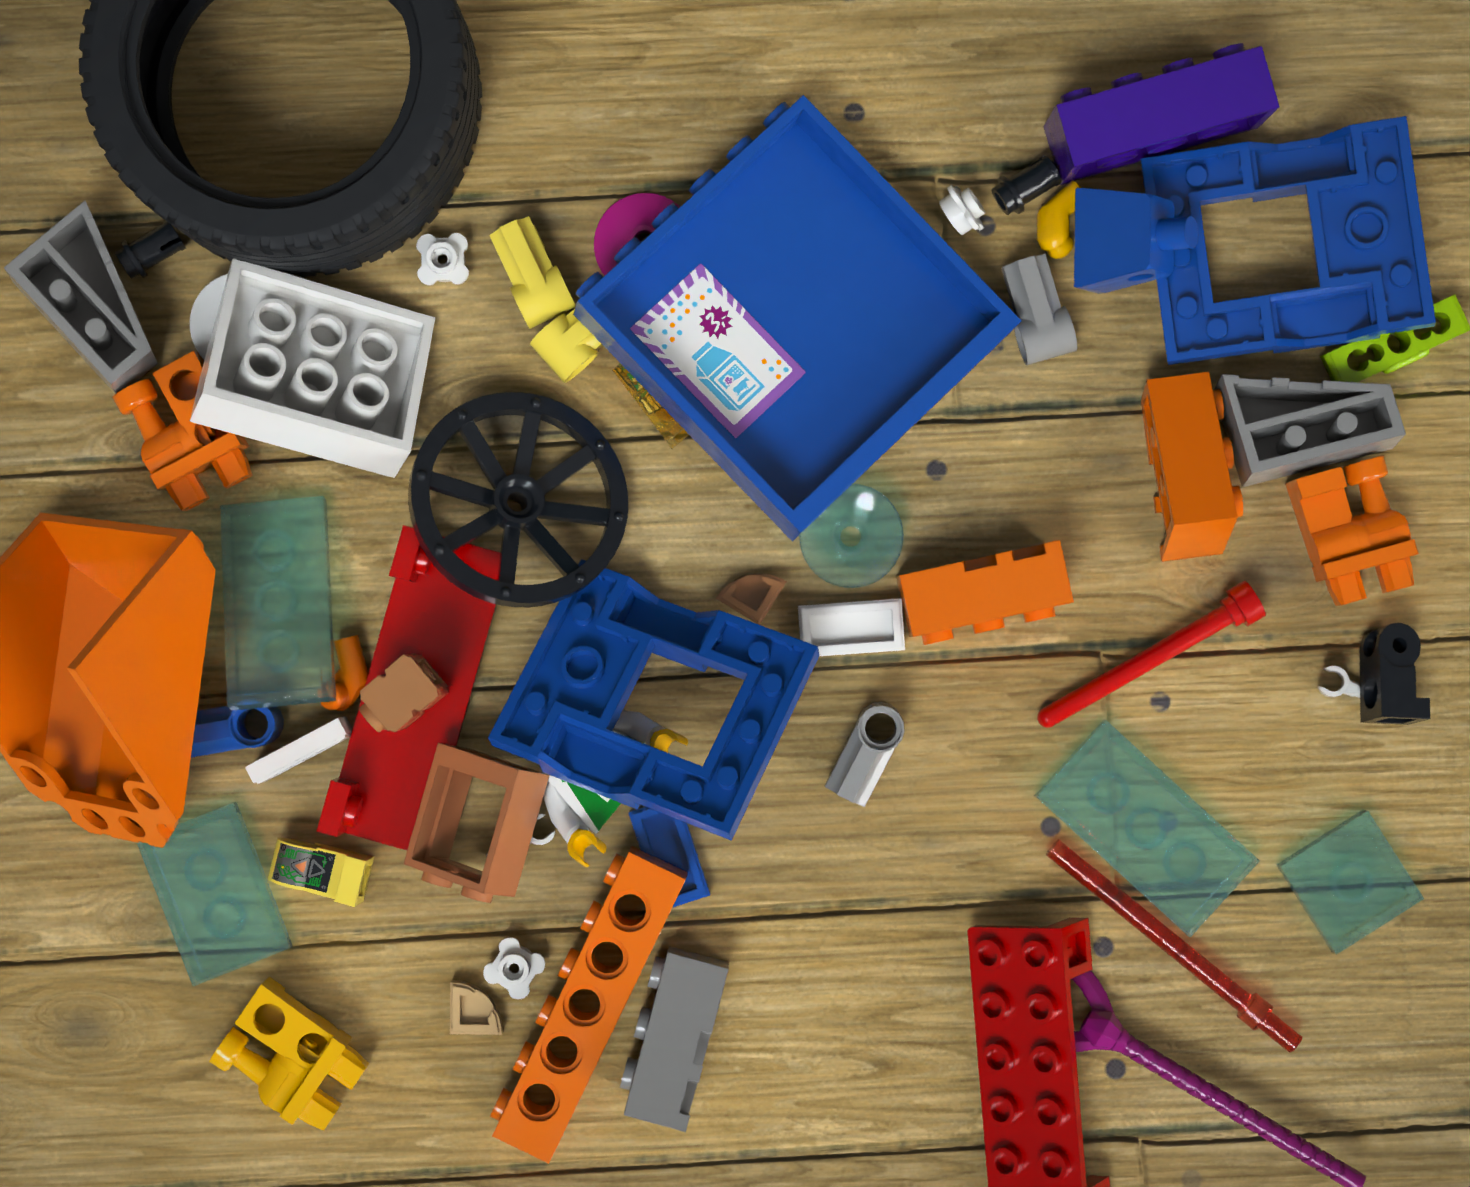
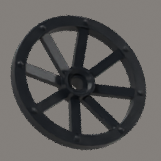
M503 392L470 400L455 408L435 425L423 442L414 461L409 479L408 505L413 529L420 546L437 570L451 583L468 594L486 602L508 607L530 608L549 605L571 597L592 583L614 557L625 532L628 519V490L621 464L614 450L602 433L588 419L567 405L548 397L524 392ZM495 416H524L512 475L506 476L475 422ZM542 420L566 432L583 448L535 481L529 477L539 423ZM458 432H460L494 490L432 471L438 454ZM591 462H594L604 485L607 508L545 501L547 493ZM430 490L487 507L489 512L443 538L432 514ZM513 500L518 502L522 511L512 510L508 506L507 501ZM538 518L604 526V531L594 553L579 567ZM499 526L503 528L498 578L494 580L472 569L454 552ZM520 531H524L564 577L542 584H514Z

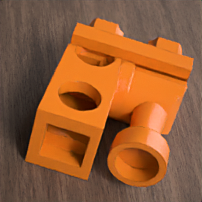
M192 351L152 373L178 421L168 426L165 425L152 405L158 398V394L150 379H144L131 384L112 397L121 414L128 415L133 413L145 441L141 449L142 461L149 470L154 485L159 490L168 491L170 497L182 511L191 510L210 499L198 474L211 467L215 468L225 488L235 486L253 476L248 459L243 451L250 447L245 437L190 422L204 359L196 351Z
M1384 455L1344 466L1343 470L1341 466L1285 483L1309 558L1314 566L1312 569L1316 582L1325 580L1327 589L1336 606L1367 598L1359 571L1375 566L1382 593L1414 585L1410 556L1419 553L1415 539L1411 540L1408 521L1399 512L1391 510L1379 480L1388 474ZM1347 483L1350 486L1359 484L1364 513L1352 516L1344 489L1347 487Z

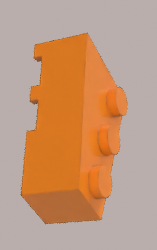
M1209 372L1147 379L1141 398L1148 461L1149 465L1154 466L1159 496L1153 497L1155 513L1163 514L1167 535L1164 545L1159 546L1161 562L1223 554L1237 518L1243 516V498L1240 487L1238 485H1231L1228 469L1233 468L1234 464L1233 447L1229 437L1222 438L1219 421L1224 419L1222 393L1220 389H1212Z
M1060 540L896 577L909 637L921 635L923 645L954 639L953 628L973 625L974 634L1004 628V617L1023 614L1025 623L1056 616L1055 606L1074 603Z

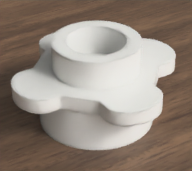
M950 185L947 187L950 194L941 199L939 204L954 228L961 235H964L971 229H978L979 231L984 229V225L979 217L985 214V210L971 189L966 188L961 191L958 186Z
M453 233L448 238H435L431 234H424L418 239L416 247L421 253L422 266L418 269L417 276L423 284L431 286L439 281L452 282L459 285L467 280L469 270L465 266L464 252L468 248V242L463 235ZM443 254L446 255L448 258L447 262L440 264L438 257Z
M508 937L500 942L499 954L494 962L488 963L484 967L483 975L488 983H498L506 988L513 999H523L530 992L529 984L535 974L543 972L545 959L540 953H532L527 948L520 946L518 939ZM515 963L519 966L517 973L510 971L509 967L511 964Z

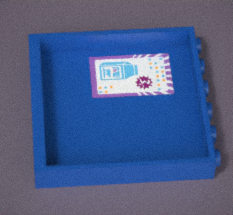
M804 95L791 107L786 102L777 106L763 122L766 129L754 140L749 135L742 138L726 155L730 162L717 174L712 169H709L701 175L689 189L693 196L680 208L675 203L667 206L652 222L651 225L656 230L641 242L637 237H634L624 245L614 257L618 264L604 277L599 272L590 276L575 293L580 299L576 303L573 314L792 542L1022 321Z

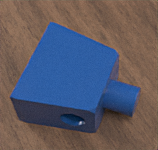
M1075 188L1074 288L1100 294L1170 276L1174 270V250L1191 249L1197 245L1199 234L1196 220L1192 216L1174 218L1175 207L1173 202L1156 195Z

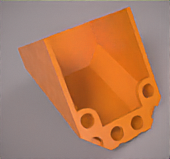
M40 512L0 557V752L28 791L44 802L52 801L61 805L70 814L71 820L86 831L99 835L106 834L113 838L137 843H148L151 846L163 848L169 841L184 813L216 570L204 551L202 541L192 530Z

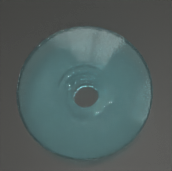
M852 484L799 535V541L806 563L817 576L838 587L859 588L877 582L890 572L900 556L904 534L900 516L887 497L871 487ZM854 527L859 531L860 541L856 546L848 547L842 543L840 536L844 528Z

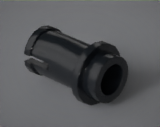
M1043 155L1039 160L1010 178L1005 176L998 178V185L992 188V194L998 206L1006 215L1012 212L1020 214L1024 212L1025 204L1052 187L1060 185L1062 181L1053 162L1049 157Z
M164 221L162 225L131 243H128L126 239L121 242L123 247L115 251V254L131 279L139 274L144 278L148 276L146 270L178 251L185 250L186 247L174 230V227L169 222Z

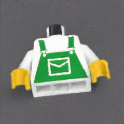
M623 710L613 729L615 733L667 753L669 745L675 740L686 746L688 745V739L685 736L665 729L640 712ZM549 775L543 799L551 822L567 842L569 855L587 868L590 865L584 859V851L588 846L593 844L603 854L607 849L605 843L590 832L589 829L597 834L621 803Z

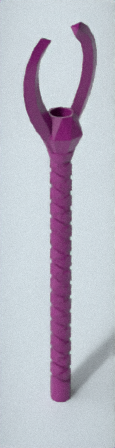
M1091 970L1072 978L1092 1008L1084 1019L1079 1031H1074L1076 1052L1095 1049L1120 1052L1127 1057L1129 1056L1133 1061L1144 1065L1145 1068L1153 1073L1155 1072V1074L1158 1073V1076L1173 1082V1085L1184 1091L1186 1090L1188 1094L1201 1099L1203 1103L1210 1107L1212 1106V1108H1215V1110L1225 1116H1229L1233 1121L1241 1125L1243 1124L1245 1128L1258 1133L1260 1137L1273 1142L1272 1144L1286 1150L1287 1153L1301 1159L1302 1162L1310 1167L1316 1168L1315 1170L1325 1176H1330V1179L1344 1187H1363L1366 1175L1341 1160L1335 1159L1334 1156L1326 1151H1321V1148L1306 1142V1139L1292 1133L1286 1127L1278 1125L1274 1120L1263 1116L1264 1114L1254 1108L1252 1109V1107L1250 1108L1244 1102L1234 1099V1096L1223 1090L1221 1091L1219 1087L1206 1082L1204 1078L1197 1074L1195 1075L1189 1069L1178 1065L1177 1062L1166 1056L1164 1057L1162 1053L1149 1048L1150 1046L1135 1039L1118 1020L1107 993Z

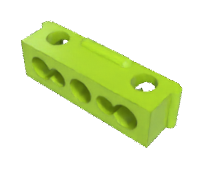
M1454 294L1433 304L1435 318L1441 324L1439 334L1431 330L1422 334L1420 339L1416 338L1414 330L1381 334L1378 339L1351 342L1320 356L1331 381L1359 382L1381 371L1384 374H1389L1426 357L1430 352L1429 349L1470 331V325L1456 295ZM1389 335H1393L1399 340L1400 350L1398 353L1391 351L1388 347L1387 340ZM1367 348L1373 351L1374 361L1366 360L1359 363L1358 371L1350 369L1347 363L1349 354L1358 357L1365 354Z

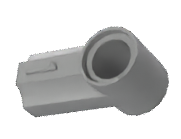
M1046 254L1034 255L1003 266L1001 270L1014 313L1022 320L1014 328V332L1024 363L1031 365L1077 351L1078 346L1074 326L1066 307H1061Z
M875 702L864 707L824 785L826 788L852 803L863 807L866 806L893 751L904 735V722L895 707L884 702ZM874 714H888L895 721L894 733L886 740L878 741L872 739L865 731L867 720Z

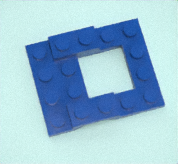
M1407 116L1348 125L1318 138L1280 144L1247 141L1141 159L1145 193L1172 201L1175 207L1174 218L1192 216L1198 226L1197 245L1191 249L1174 250V270L1172 274L1168 277L1157 279L1168 365L1271 350L1275 354L1378 339L1381 334L1435 327L1436 320ZM1306 194L1319 287L1213 303L1201 205L1252 198L1253 202Z
M581 559L578 564L579 567L582 564H584L586 560ZM605 568L583 590L558 602L488 739L491 745L539 764L542 772L637 810L639 805H643L732 841L820 656L818 646L721 610L694 612L659 599L631 577ZM651 653L704 673L707 667H711L744 680L703 766L613 732Z

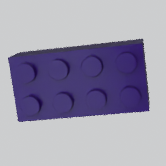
M1238 43L1215 51L1212 54L1214 59L1194 65L1193 58H1186L1162 67L1163 74L1143 80L1142 73H1133L1112 81V89L1092 94L1091 88L1086 87L1062 95L1060 97L1061 104H1057L1053 108L1052 113L1043 126L1054 165L1061 177L1062 182L1060 185L1067 184L1072 180L1077 181L1140 163L1142 158L1171 154L1258 129L1280 107L1262 46L1245 50L1244 44Z

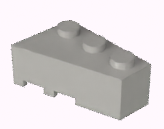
M86 200L4 267L16 287L115 394L136 383L158 364Z
M1222 374L1214 390L1220 389L1224 403V419L1222 422L1226 436L1230 438L1232 443L1234 463L1242 488L1391 450L1406 435L1390 384L1325 380L1322 383L1289 381V378L1272 377L1271 380L1239 378V375Z
M672 946L668 948L666 959L655 956L647 987L657 989L652 1009L641 1008L634 1033L635 1038L643 1040L638 1060L628 1057L620 1088L629 1090L624 1111L625 1116L686 1132L690 1118V1108L703 1069L702 1064L710 1035L713 1031L729 970V962Z

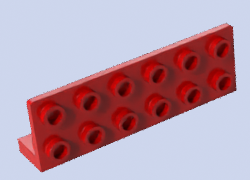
M403 525L389 576L394 577L395 581L365 686L378 675L386 674L385 669L403 654L416 653L422 655L448 685L449 693L433 707L424 710L425 713L409 727L395 733L384 729L380 733L377 732L363 717L358 708L340 776L330 781L317 832L334 837L347 833L408 850L438 743L454 746L458 744L497 604L476 598L451 583L428 559L420 546L413 527ZM466 544L454 552L472 569L497 580L500 552L472 544ZM362 700L360 701L359 707H361L364 704Z
M1067 918L1049 926L975 925L970 927L967 934L988 1187H1110L1109 1176L1089 1175L1086 1177L1070 979L1093 970L1089 918Z

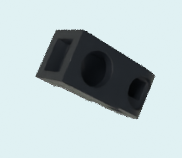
M1392 623L1372 630L1361 641L1359 650L1361 723L1411 725L1431 719L1430 698L1416 697V670L1414 662H1416L1420 655L1421 644L1415 630L1407 624Z

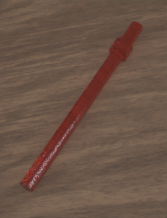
M1058 839L1046 853L1047 857L1238 1011L1237 1017L1252 1030L1261 1029L1289 1053L1298 1047L1303 1037L1272 1012L1273 1006L1257 993L1250 995L1061 840Z

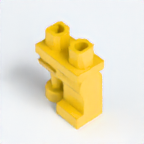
M269 976L259 986L234 1024L277 1053L270 1061L246 1048L249 1041L248 1036L233 1026L209 1062L223 1071L229 1070L232 1065L238 1068L259 1086L260 1100L264 1105L280 1113L279 1117L291 1125L294 1124L297 1118H300L307 1124L324 1131L342 1103L318 1087L328 1074L352 1090L369 1063L355 1049L348 1045L353 1037L341 1029L338 1030L328 1020L308 1009L286 993V988Z

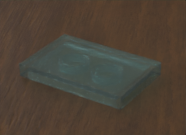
M237 802L178 824L163 848L151 846L143 842L137 843L193 986L293 946Z

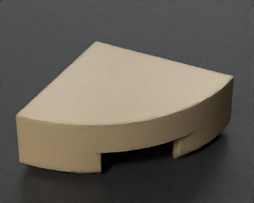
M452 980L450 982V1034L502 1035V1018L491 997L471 983Z

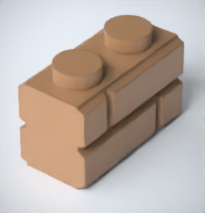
M416 653L403 654L385 669L386 674L378 675L360 690V698L364 704L359 707V711L377 732L380 733L384 729L395 733L409 727L425 713L424 710L433 707L449 693L448 685L422 655Z

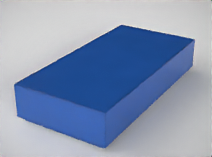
M648 807L630 811L629 816L640 850L688 872L673 907L710 896L711 893L688 824Z

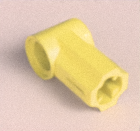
M529 216L511 221L489 235L513 286L510 287V290L529 329L576 307L557 265H552L545 251L544 243Z
M574 310L568 315L563 313L556 317L530 342L534 350L563 383H567L583 371L598 356L599 352L597 350L603 346L573 315Z

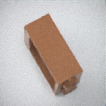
M438 743L404 864L423 871L421 880L446 888H451L453 883L463 886L461 895L473 900L491 903L493 895L515 897L549 775L470 748ZM472 777L506 788L483 871L449 859Z

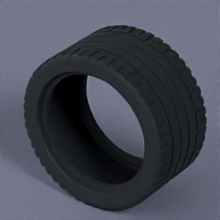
M89 0L91 5L89 9H85L82 22L85 30L84 33L80 34L79 49L82 51V58H79V74L83 77L84 81L80 86L82 98L88 104L85 110L89 123L96 129L93 134L99 146L105 150L104 156L111 167L119 173L118 177L146 206L203 248L223 259L227 258L232 261L234 258L290 275L299 274L302 277L316 276L317 273L321 272L325 275L339 273V269L346 268L349 271L362 267L363 262L369 261L372 263L384 257L383 253L389 250L394 252L404 245L403 241L409 237L413 239L422 231L421 227L426 222L430 224L439 214L437 210L441 205L446 206L453 196L451 191L454 186L458 187L465 175L463 169L465 165L469 166L473 155L472 144H476L479 133L477 121H481L482 106L480 98H482V83L478 76L481 73L473 39L456 0H388L403 16L410 46L409 84L405 101L396 123L380 148L353 173L321 190L285 198L252 197L215 186L202 179L196 172L180 143L172 111L174 69L180 49L189 30L200 14L214 0Z

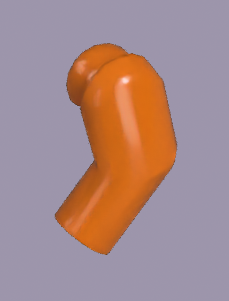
M359 635L333 641L340 668L328 685H322L319 690V701L325 709L344 711L355 703L360 696V690L365 687L368 670Z

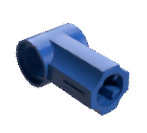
M252 700L239 704L198 710L191 758L245 748H257L273 743L280 736L284 727V718L281 710L274 703L267 700ZM252 709L261 711L268 721V728L261 738L251 736L245 728V718Z

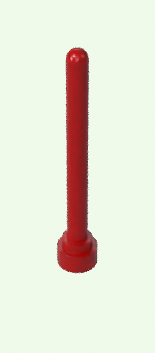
M1244 580L1226 591L1227 597L1220 600V607L1042 708L1037 715L1039 724L1045 728L1055 726L1230 624H1233L1235 627L1243 623L1247 627L1266 616L1261 601L1249 583Z

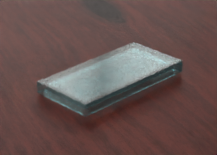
M324 496L220 505L227 707L234 711L336 701L326 499Z
M1103 720L1034 795L1188 937H1191L1260 862L1258 858L1107 720Z

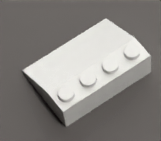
M233 258L203 363L190 422L395 478L412 448L435 317Z

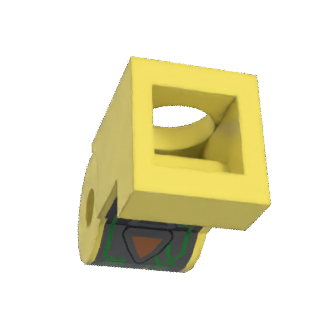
M277 838L268 880L278 885L307 891L335 899L334 902L356 907L364 901L374 856L316 842L312 844L295 839Z

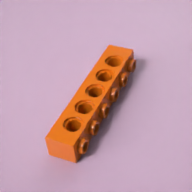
M631 846L626 858L616 853L603 880L604 883L612 886L603 905L593 901L580 928L589 933L581 952L571 947L558 973L559 977L567 980L559 998L548 994L535 1021L536 1024L544 1027L536 1045L525 1042L512 1069L522 1075L513 1092L503 1088L490 1117L499 1121L492 1137L548 1164L550 1163L682 889L688 872L655 856L653 857L634 846ZM627 894L636 895L644 902L646 913L638 919H627L619 913L617 900ZM602 942H612L621 949L623 960L614 966L603 965L595 956V947ZM580 989L591 990L598 996L600 1007L594 1012H582L573 1004L572 994ZM559 1036L568 1037L575 1043L577 1054L570 1059L558 1058L550 1049V1041ZM533 1084H544L553 1091L555 1100L549 1105H537L529 1098L527 1088Z

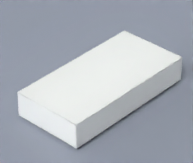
M901 598L798 606L800 640L818 646L820 656L905 650Z
M346 716L339 717L246 766L245 769L253 783L260 784L348 739L351 737L353 729Z

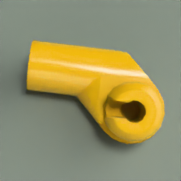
M1073 180L1044 204L1037 214L1038 244L1042 250L1046 251L1054 259L1066 257L1073 248V240L1069 237V216L1075 212V188H1082Z

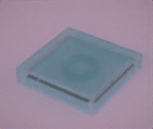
M1364 809L1276 864L1329 949L1336 955L1424 899L1369 811Z

